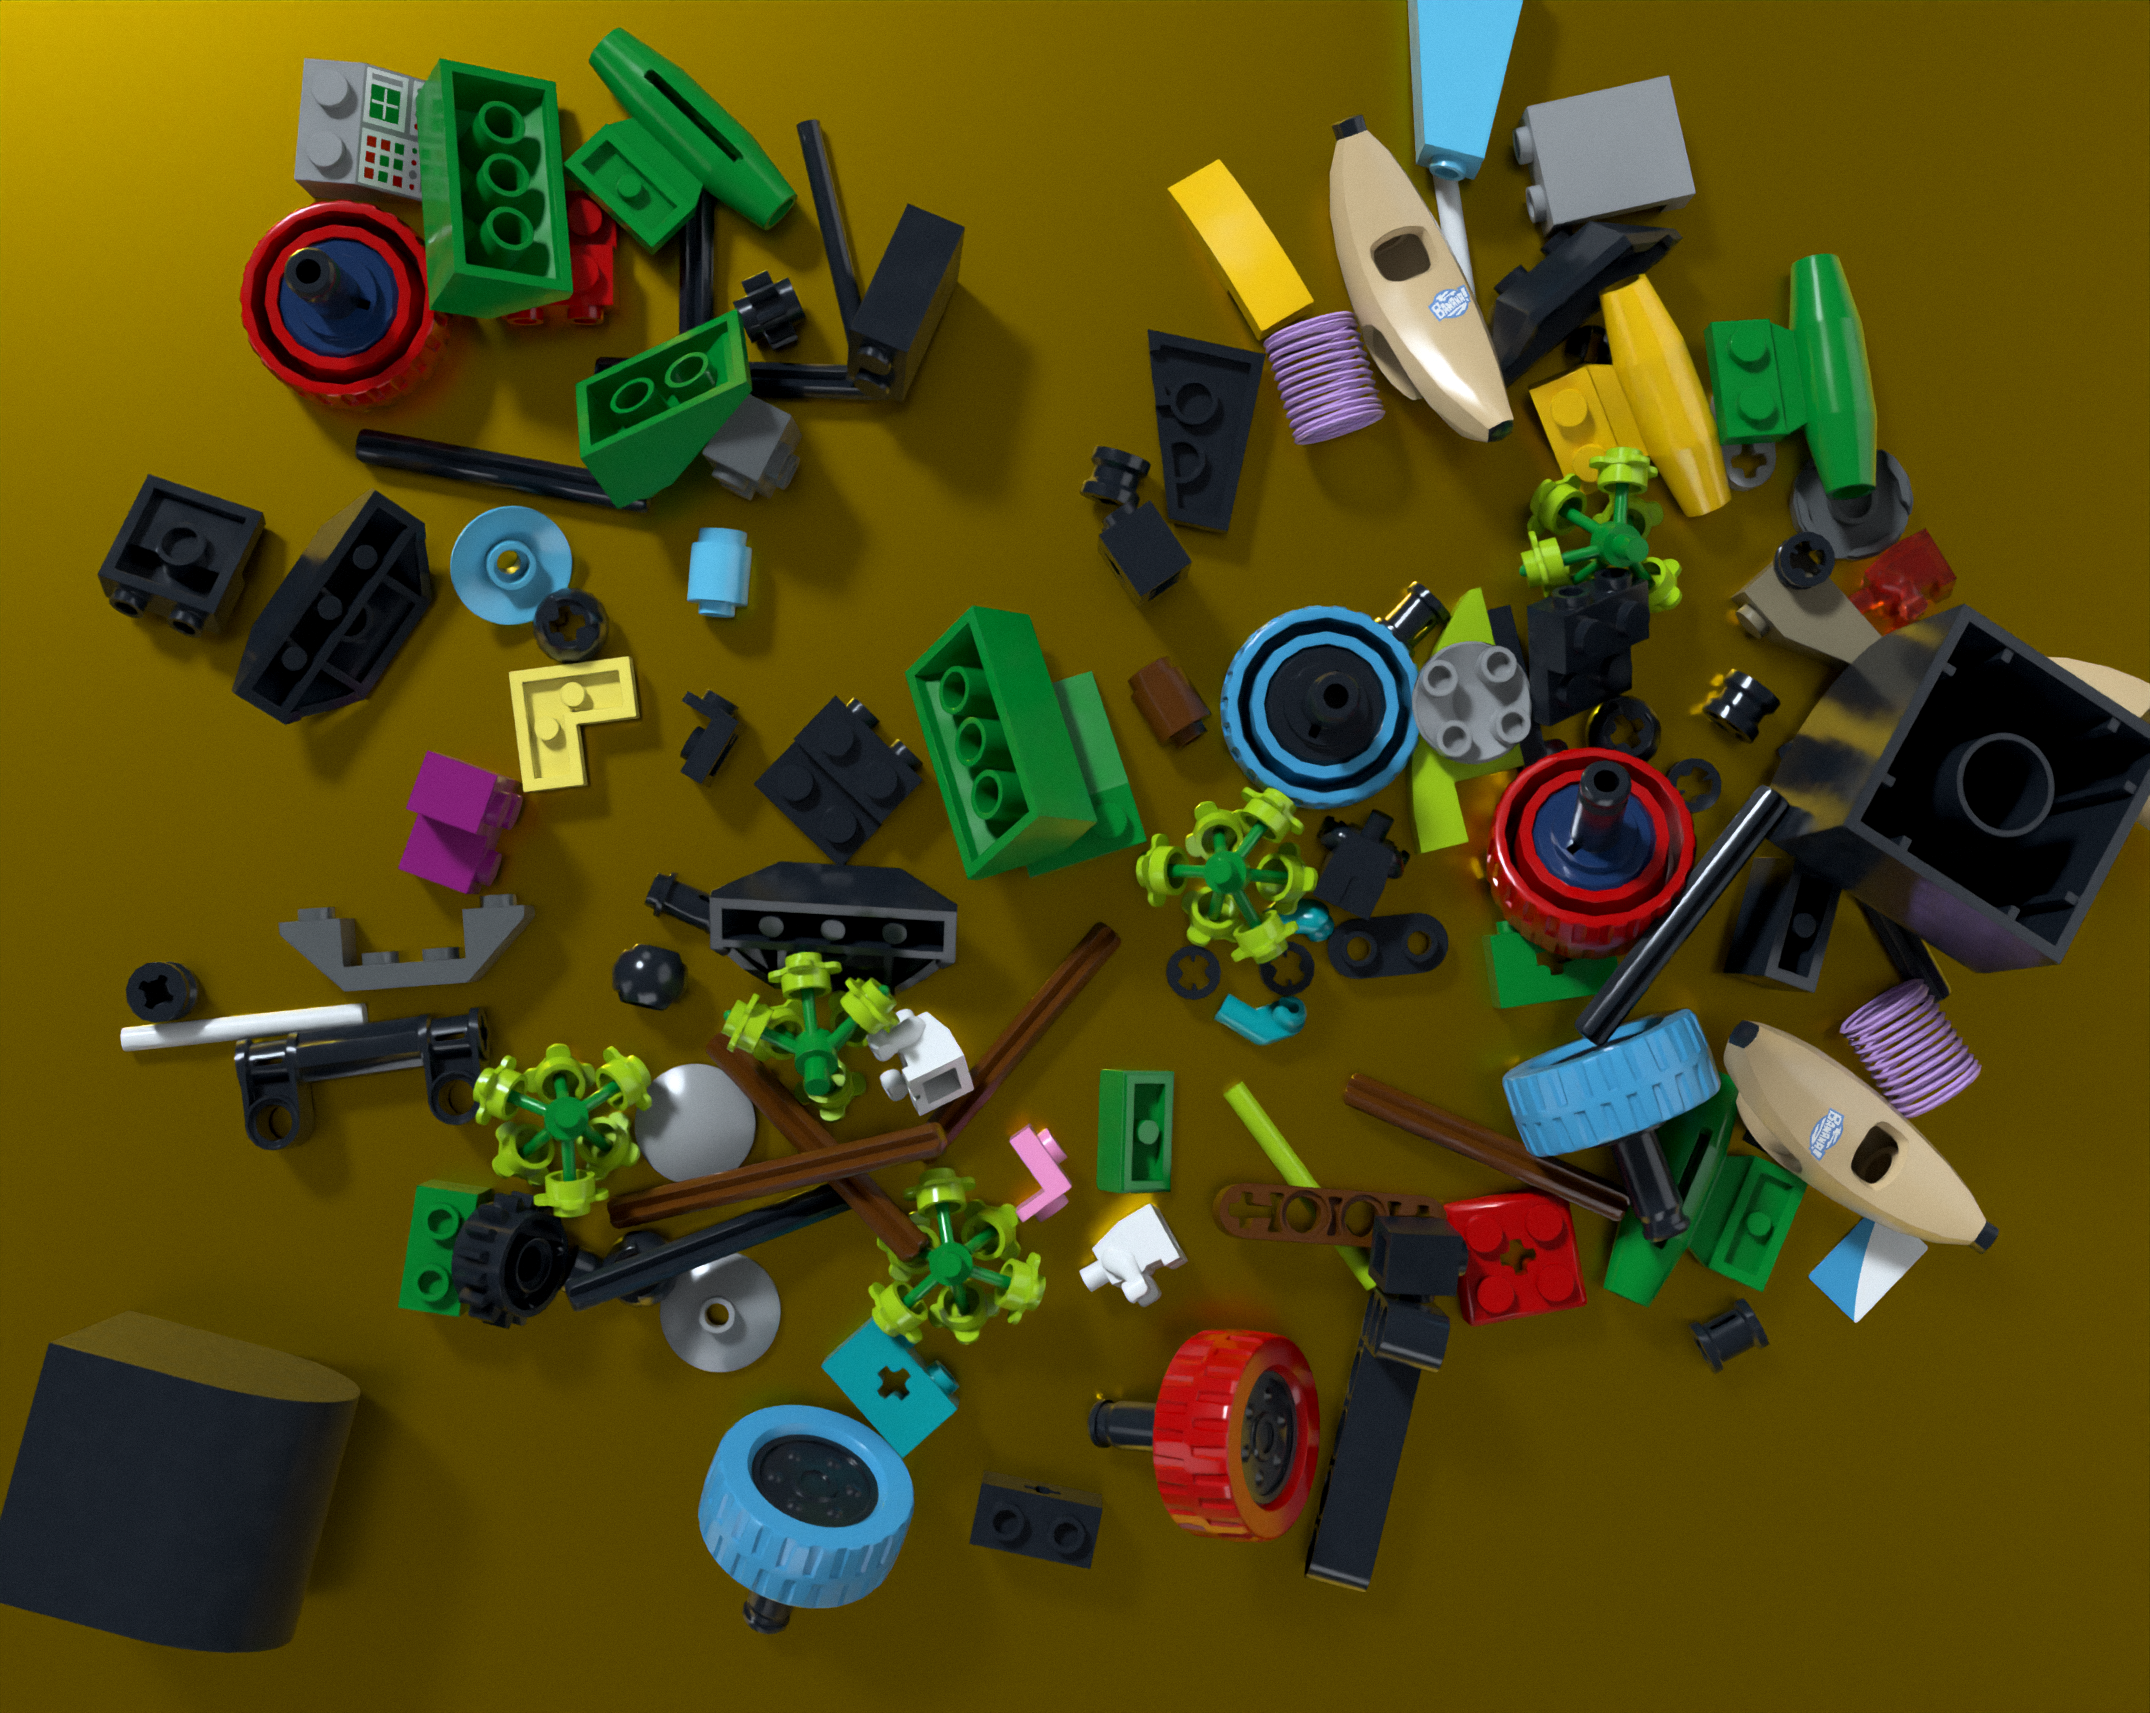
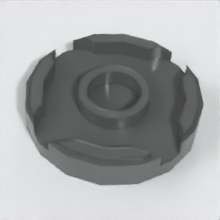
M1877 449L1876 489L1872 493L1849 500H1830L1826 498L1813 457L1804 462L1792 481L1788 506L1793 527L1797 533L1814 532L1822 535L1830 542L1835 552L1836 561L1852 563L1876 557L1899 540L1904 532L1903 529L1907 525L1908 516L1911 515L1914 498L1909 476L1897 459L1885 450Z

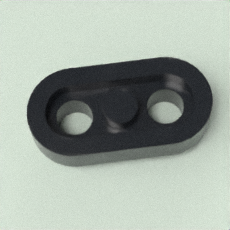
M1424 913L1369 917L1368 921L1363 918L1345 920L1334 927L1332 934L1326 942V956L1332 968L1340 975L1352 979L1429 972L1441 964L1448 951V936L1445 928L1436 918ZM1416 931L1423 932L1429 940L1428 949L1420 955L1413 954L1407 944L1409 936ZM1355 937L1363 938L1369 946L1367 956L1360 961L1350 958L1347 952L1348 943Z

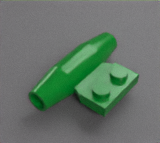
M621 27L612 30L598 43L590 55L589 64L630 119L609 125L606 123L564 162V173L645 250L654 255L695 215L703 189L765 231L775 226L789 212L797 200L798 195L754 136L681 67Z
M1834 254L1807 256L1791 265L1789 329L1771 323L1770 319L1710 322L1703 331L1720 446L1780 442L1803 427L1826 498L1830 500L1855 499L1868 495L1876 489L1877 410L1863 323L1840 258Z
M1720 1071L1718 1073L1721 1079V1086L1714 1096L1697 1107L1669 1119L1666 1124L1657 1128L1656 1131L1683 1200V1213L1688 1215L1691 1221L1689 1229L1663 1241L1648 1242L1643 1238V1225L1636 1218L1631 1204L1624 1218L1618 1222L1603 1288L1646 1308L1650 1307L1687 1248L1700 1262L1701 1266L1751 1289L1763 1292L1808 1186L1805 1181L1791 1171L1755 1155L1727 1156L1738 1111L1736 1099L1739 1091L1731 1077Z

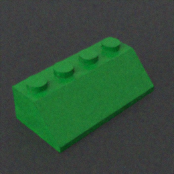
M439 58L415 98L429 310L492 319L569 299L573 294L556 82Z
M972 605L905 672V676L967 879L978 881L1062 854L1098 821L1030 615Z

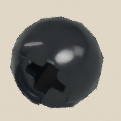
M562 588L548 594L538 605L533 617V635L538 647L550 659L563 664L581 663L593 658L603 648L609 634V617L603 604L592 593L580 588ZM569 611L579 619L585 620V626L576 630L577 639L573 641L563 633L557 632V625L565 623V613Z
M1616 695L1598 704L1591 711L1586 722L1585 740L1588 747L1624 752L1648 763L1656 755L1661 743L1662 726L1657 713L1646 701L1632 695ZM1615 718L1621 724L1631 721L1635 725L1637 731L1633 732L1630 736L1633 744L1631 748L1625 742L1617 745L1612 742L1610 735L1617 730L1616 724L1613 721Z
M637 943L630 950L622 951L612 967V988L618 992L620 1001L627 1004L663 1011L670 1005L680 1002L688 987V968L686 964L682 963L679 953L668 949Z
M649 1231L628 1232L615 1239L606 1250L602 1267L668 1242L659 1234ZM678 1275L616 1299L622 1304L635 1308L651 1307L667 1298L675 1288Z

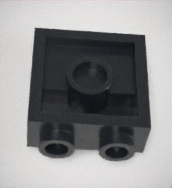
M148 474L97 574L105 596L110 598L109 604L118 612L132 618H143L146 611L167 617V624L172 629L188 637L199 638L204 630L221 635L245 586L242 572L266 525L263 512Z
M1604 568L1596 571L1592 579L1578 585L1558 587L1552 591V596L1527 606L1530 698L1532 701L1531 721L1550 727L1632 689L1633 666L1631 646L1649 638L1648 580L1632 576V572L1625 568Z
M835 695L794 738L793 744L761 775L754 785L835 864L846 865L925 783L915 773L924 763L898 738L890 747L887 746L872 731L880 721L855 697L845 705Z

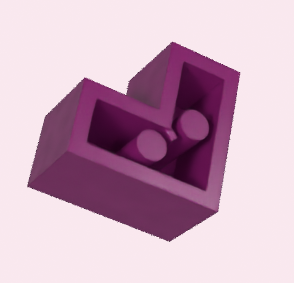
M427 750L406 809L416 812L418 815L398 869L465 894L479 895L482 885L489 887L498 872L502 853L495 851L502 830L503 828L512 829L521 810L523 796L516 794L520 782L457 758Z

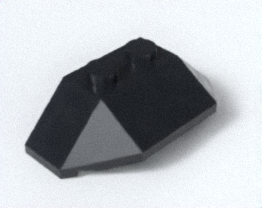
M1589 221L1574 234L1566 226L1540 249V252L1546 258L1533 269L1527 272L1521 264L1505 276L1493 288L1499 297L1488 310L1487 327L1496 349L1505 388L1507 389L1602 310L1599 292L1602 289L1623 278L1641 273L1645 274L1668 255L1683 239L1679 232L1674 228Z
M371 488L323 524L252 625L231 691L285 725L300 721L302 717L328 712L364 700L432 602L429 561L425 544V523L374 488Z
M779 861L710 892V949L723 957L725 955L729 956L742 969L774 989H782L781 983L769 982L768 973L786 967L785 958L802 951L820 953L822 955V962H840L842 971L830 975L831 992L840 990L845 993L849 991L845 982L850 977L855 981L860 978L865 982L873 978L881 985L888 986L890 994L895 996L925 980L939 968L945 969L956 961L958 905L901 868Z

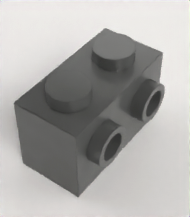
M749 394L710 439L702 454L714 468L711 475L720 481L719 485L749 501L752 500L755 492L771 499L776 487L785 490L791 482L800 461V457L794 455V452L803 435L792 415Z

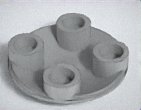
M1478 641L1455 643L1435 653L1420 670L1412 692L1413 717L1423 739L1443 757L1464 764L1487 763L1507 754L1529 734L1532 714L1530 684L1526 674L1509 649Z
M686 1064L664 1072L647 1088V1093L652 1099V1107L646 1111H642L637 1107L635 1134L644 1158L658 1173L672 1181L680 1182L735 1169L743 1163L750 1152L755 1138V1111L752 1101L722 1069L705 1064Z

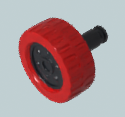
M1208 1329L1190 1337L1179 1348L1165 1373L1157 1403L1125 1400L1114 1403L1110 1399H1101L1092 1406L1089 1412L1087 1430L1092 1443L1098 1448H1109L1112 1445L1118 1450L1153 1453L1155 1476L1163 1504L1171 1518L1186 1532L1196 1536L1226 1541L1263 1543L1285 1534L1298 1519L1308 1499L1319 1453V1402L1314 1377L1308 1361L1293 1341L1283 1335L1270 1332L1242 1329Z

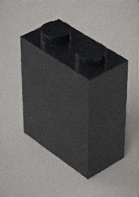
M907 204L849 328L846 380L853 382L859 391L875 399H886L889 397L901 403L958 282L965 232L964 226L911 204Z

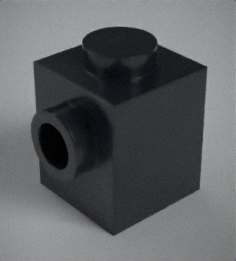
M1375 1215L1368 1275L1384 1293L1398 1294L1399 1298L1415 1303L1433 1302L1435 1296H1456L1458 1276H1464L1468 1266V1248L1463 1236L1446 1219Z

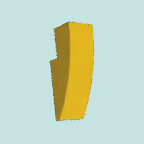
M1220 159L1167 188L1169 196L1227 294L1231 293L1258 341L1311 311L1314 299L1274 234Z

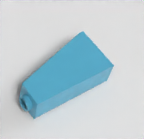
M1408 0L1416 165L1429 168V171L1436 177L1450 181H1460L1465 177L1473 180L1476 178L1485 158L1523 0Z

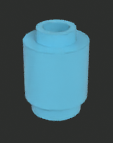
M699 528L698 542L691 544L687 593L688 602L699 604V615L733 618L735 617V607L748 606L752 548L746 546V532L726 528Z

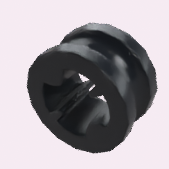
M1800 532L1784 540L1776 549L1773 557V570L1778 580L1786 587L1795 590H1807L1824 582L1831 575L1835 565V552L1830 542L1822 535L1814 532ZM1796 545H1802L1805 554H1816L1818 564L1809 568V571L1814 574L1812 577H1806L1802 568L1792 569L1790 558L1798 554V551L1794 548Z
M1697 758L1676 762L1667 769L1664 775L1677 789L1678 777L1690 776L1693 769L1700 772L1702 776L1698 779V782H1706L1705 794L1693 796L1690 802L1686 801L1685 805L1691 813L1710 808L1717 801L1722 785L1716 768L1711 763ZM1683 789V790H1679V792L1681 793V795H1682L1683 793H1685V790H1684V789Z
M1287 942L1288 948L1281 955L1283 958H1287V951H1292L1300 957L1296 967L1302 972L1301 978L1295 984H1292L1290 979H1286V986L1277 984L1273 980L1277 969L1270 964L1272 960L1259 964V974L1262 982L1269 990L1279 995L1292 996L1302 992L1310 985L1314 976L1315 964L1311 954L1304 946L1295 942Z
M1194 945L1182 947L1172 954L1167 963L1166 977L1168 984L1175 993L1183 998L1192 1000L1205 998L1214 992L1220 982L1221 969L1219 961L1211 951L1204 947ZM1196 955H1199L1208 963L1203 972L1209 980L1200 989H1197L1196 984L1192 983L1191 990L1182 987L1178 982L1183 972L1177 965L1186 956H1190V960L1194 962Z

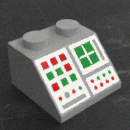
M304 58L294 180L312 197L422 206L415 98L426 81L367 63Z

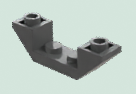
M516 894L479 896L480 908L462 909L466 958L461 959L459 947L422 949L423 961L399 963V951L361 954L362 966H358L355 918H336L335 907L298 909V921L279 923V934L345 992L479 982L535 918L534 905H517Z

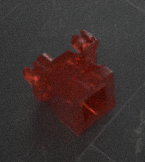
M1924 528L1892 545L1864 572L1860 585L1862 589L1849 595L1847 598L1862 615L1875 610L1881 620L1892 617L1895 620L1892 622V629L1894 631L1919 621L1918 618L1926 612L1928 606L1926 600L1932 599L1937 604L1951 597L1957 578L1929 532Z

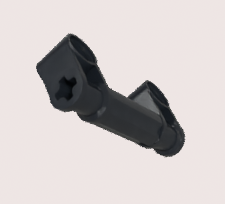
M481 1006L471 1007L469 1014L433 1018L430 1013L418 1016L308 1031H294L288 1034L287 1039L253 1043L250 1038L239 1039L235 1046V1067L242 1092L245 1129L249 1139L256 1146L264 1150L292 1149L305 1143L310 1138L315 1124L310 1083L420 1068L425 1070L430 1110L439 1121L448 1125L476 1123V1113L480 1107L479 1103L474 1101L471 1109L467 1113L460 1115L450 1107L448 1096L451 1087L461 1080L467 1082L474 1090L480 1074L490 1067V1035L484 1009ZM465 1034L464 1038L443 1040L445 1036ZM282 1059L281 1063L264 1065L265 1061ZM277 1106L286 1108L292 1119L291 1129L283 1139L275 1137L269 1127V1117Z

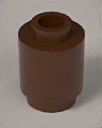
M1169 656L1152 662L1127 681L1134 692L1130 697L1160 746L1173 743L1176 749L1180 750L1208 732L1203 722L1212 715L1183 667L1181 665L1175 667Z

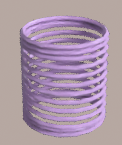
M1334 312L1299 322L1272 334L1264 342L1265 352L1271 354L1268 361L1274 363L1271 371L1278 372L1274 378L1275 381L1280 382L1277 390L1284 391L1279 399L1286 401L1283 409L1290 410L1286 418L1294 419L1289 427L1296 429L1292 437L1295 438L1293 443L1297 445L1313 444L1351 433L1382 419L1386 412L1382 410L1384 407L1381 404L1382 400L1376 398L1379 390L1374 388L1376 381L1370 379L1373 371L1368 369L1370 362L1364 360L1367 352L1362 350L1364 343L1359 341L1361 333L1356 331L1358 324L1356 323L1357 320L1354 319L1355 314L1352 312ZM1349 336H1355V337H1354L1353 339H1351V340H1344V339L1348 338ZM1358 345L1355 349L1346 350L1351 346ZM1308 347H1312V348H1309V349H1306V350H1303V351H1300V352H1296V353H1293V354H1289V355H1286V356H1280V355H1283V354H1286V353H1290V352L1302 350V349H1305V348H1308ZM1333 349L1321 355L1315 356L1313 358L1293 363L1290 365H1285L1299 358L1314 353L1322 352L1325 350ZM1355 355H1361L1357 359H1350ZM1334 359V360H1332V361H1329V362H1327V363H1325V364L1316 366V367H1314V368H1311V369H1308V370H1305V371H1301V372H1298V373H1294V374L1287 375V374H1289V373H1291V372H1294V371H1296V370H1299V369H1301V368H1304V367H1307V366H1310V365H1313V364H1316V363H1320V362H1323V361H1327V360ZM1362 364H1364V365H1363L1362 367H1360L1359 369H1352L1353 367H1355V366H1357V365H1362ZM1332 369H1336V370H1333V371L1328 372V373H1326V374L1317 376V377H1315V378H1312V379H1309V380H1305V381H1302V382H1298V383H1295V384H1291V383L1296 382V381H1298V380H1301V379H1303V378H1306V377H1309V376H1312V375H1315V374H1318V373H1321V372H1325V371H1329V370H1332ZM1361 374H1367L1363 378L1353 379ZM1334 380V381H1332V382H1330V383H1327V384L1318 386V387H1316V388L1309 389V390H1306V391H1302V392H1299V393H1295V392H1298V391L1303 390V389H1305V388H1308V387H1311V386H1314V385H1317V384H1320V383H1323V382H1326V381ZM1363 384H1369L1365 388H1357ZM1338 389V390H1336V391H1333V392H1331V393H1328V394L1319 396V397H1317V398H1313V399H1310V400H1306V401L1300 402V401L1305 400V399H1307V398H1310V397H1313V396H1316V395H1319V394H1322V393H1325V392H1328V391H1332V390ZM1367 393H1373L1368 397L1359 398ZM1333 400H1337V401H1335V402H1332V403H1329V404L1320 406V407H1318V408H1314V409H1311V410H1307V409H1309V408H1311V407H1314V406H1317V405H1320V404H1323V403H1326V402H1330V401H1333ZM1338 410V411H1336V412H1333V413L1324 415V416H1322V417H1318V418H1315V419H1311V418H1313V417H1316V416H1319V415H1322V414H1325V413H1328V412H1331V411Z
M1916 978L1905 981L1877 996L1849 1016L1840 1028V1033H1844L1843 1038L1849 1039L1848 1045L1855 1046L1853 1053L1860 1054L1859 1061L1866 1063L1865 1069L1871 1071L1870 1078L1877 1079L1876 1086L1883 1088L1881 1094L1888 1096L1887 1101L1894 1104V1107L1907 1119L1924 1114L1960 1093L1979 1076L1982 1065L1978 1064V1060L1974 1059V1054L1967 1053L1969 1046L1961 1045L1963 1037L1956 1036L1957 1029L1950 1028L1952 1021L1944 1020L1946 1012L1939 1011L1940 1004L1933 1003L1935 996L1927 995L1929 987L1923 984L1924 980ZM1925 1002L1918 1009L1899 1019L1888 1028L1874 1034L1882 1026L1904 1014L1912 1007ZM1931 1010L1923 1018L1913 1022L1909 1026L1905 1027L1904 1029L1893 1035L1891 1038L1881 1043H1878L1888 1034L1894 1032L1895 1030L1909 1023L1920 1014ZM1937 1018V1019H1936L1932 1024H1930L1929 1026H1927V1027H1925V1028L1919 1030L1918 1032L1914 1033L1913 1035H1911L1910 1037L1906 1038L1905 1040H1903L1901 1043H1899L1897 1046L1891 1048L1890 1050H1887V1051L1883 1052L1887 1047H1889V1046H1890L1891 1044H1893L1894 1042H1896V1041H1898V1040L1904 1038L1905 1036L1909 1035L1910 1033H1912L1913 1031L1917 1030L1919 1027H1921L1922 1025H1924L1926 1022H1928V1021H1930V1020H1932V1019ZM1943 1026L1937 1033L1915 1044L1900 1056L1889 1060L1897 1052L1917 1042L1934 1029ZM1945 1035H1948L1943 1041H1941V1042H1939V1043H1937V1044H1935V1045L1929 1047V1048L1926 1049L1925 1051H1923V1052H1921L1920 1054L1916 1055L1914 1058H1912L1910 1061H1908L1907 1063H1905L1903 1066L1898 1067V1068L1892 1070V1069H1893L1894 1067H1896L1900 1062H1902V1061L1906 1060L1907 1058H1909V1057H1911V1056L1917 1054L1918 1052H1920L1921 1050L1925 1049L1926 1047H1928L1929 1045H1931L1933 1042H1935L1936 1040H1938L1940 1037L1945 1036ZM1860 1037L1858 1041H1853L1855 1038ZM1954 1043L1949 1049L1930 1058L1929 1060L1919 1065L1917 1068H1915L1907 1075L1898 1078L1906 1070L1925 1061L1926 1059L1940 1051L1942 1048H1944L1946 1045ZM1861 1045H1866L1864 1049L1859 1050ZM1962 1050V1051L1959 1052L1955 1057H1953V1058H1951V1059H1949V1060H1947V1061L1941 1063L1943 1060H1945V1059H1946L1947 1057H1949L1951 1054ZM1872 1053L1868 1058H1864L1866 1054ZM1878 1061L1874 1066H1870L1872 1062ZM1883 1070L1880 1074L1876 1075L1877 1071ZM1928 1071L1923 1076L1914 1081L1912 1084L1904 1086L1909 1080ZM1966 1071L1954 1082H1952L1939 1092L1926 1098L1923 1101L1911 1105L1918 1098L1936 1090L1937 1088L1941 1087L1945 1083L1955 1078L1960 1073ZM1888 1078L1885 1083H1881L1883 1079ZM1893 1087L1891 1091H1887V1089ZM1899 1095L1897 1099H1892L1893 1096Z

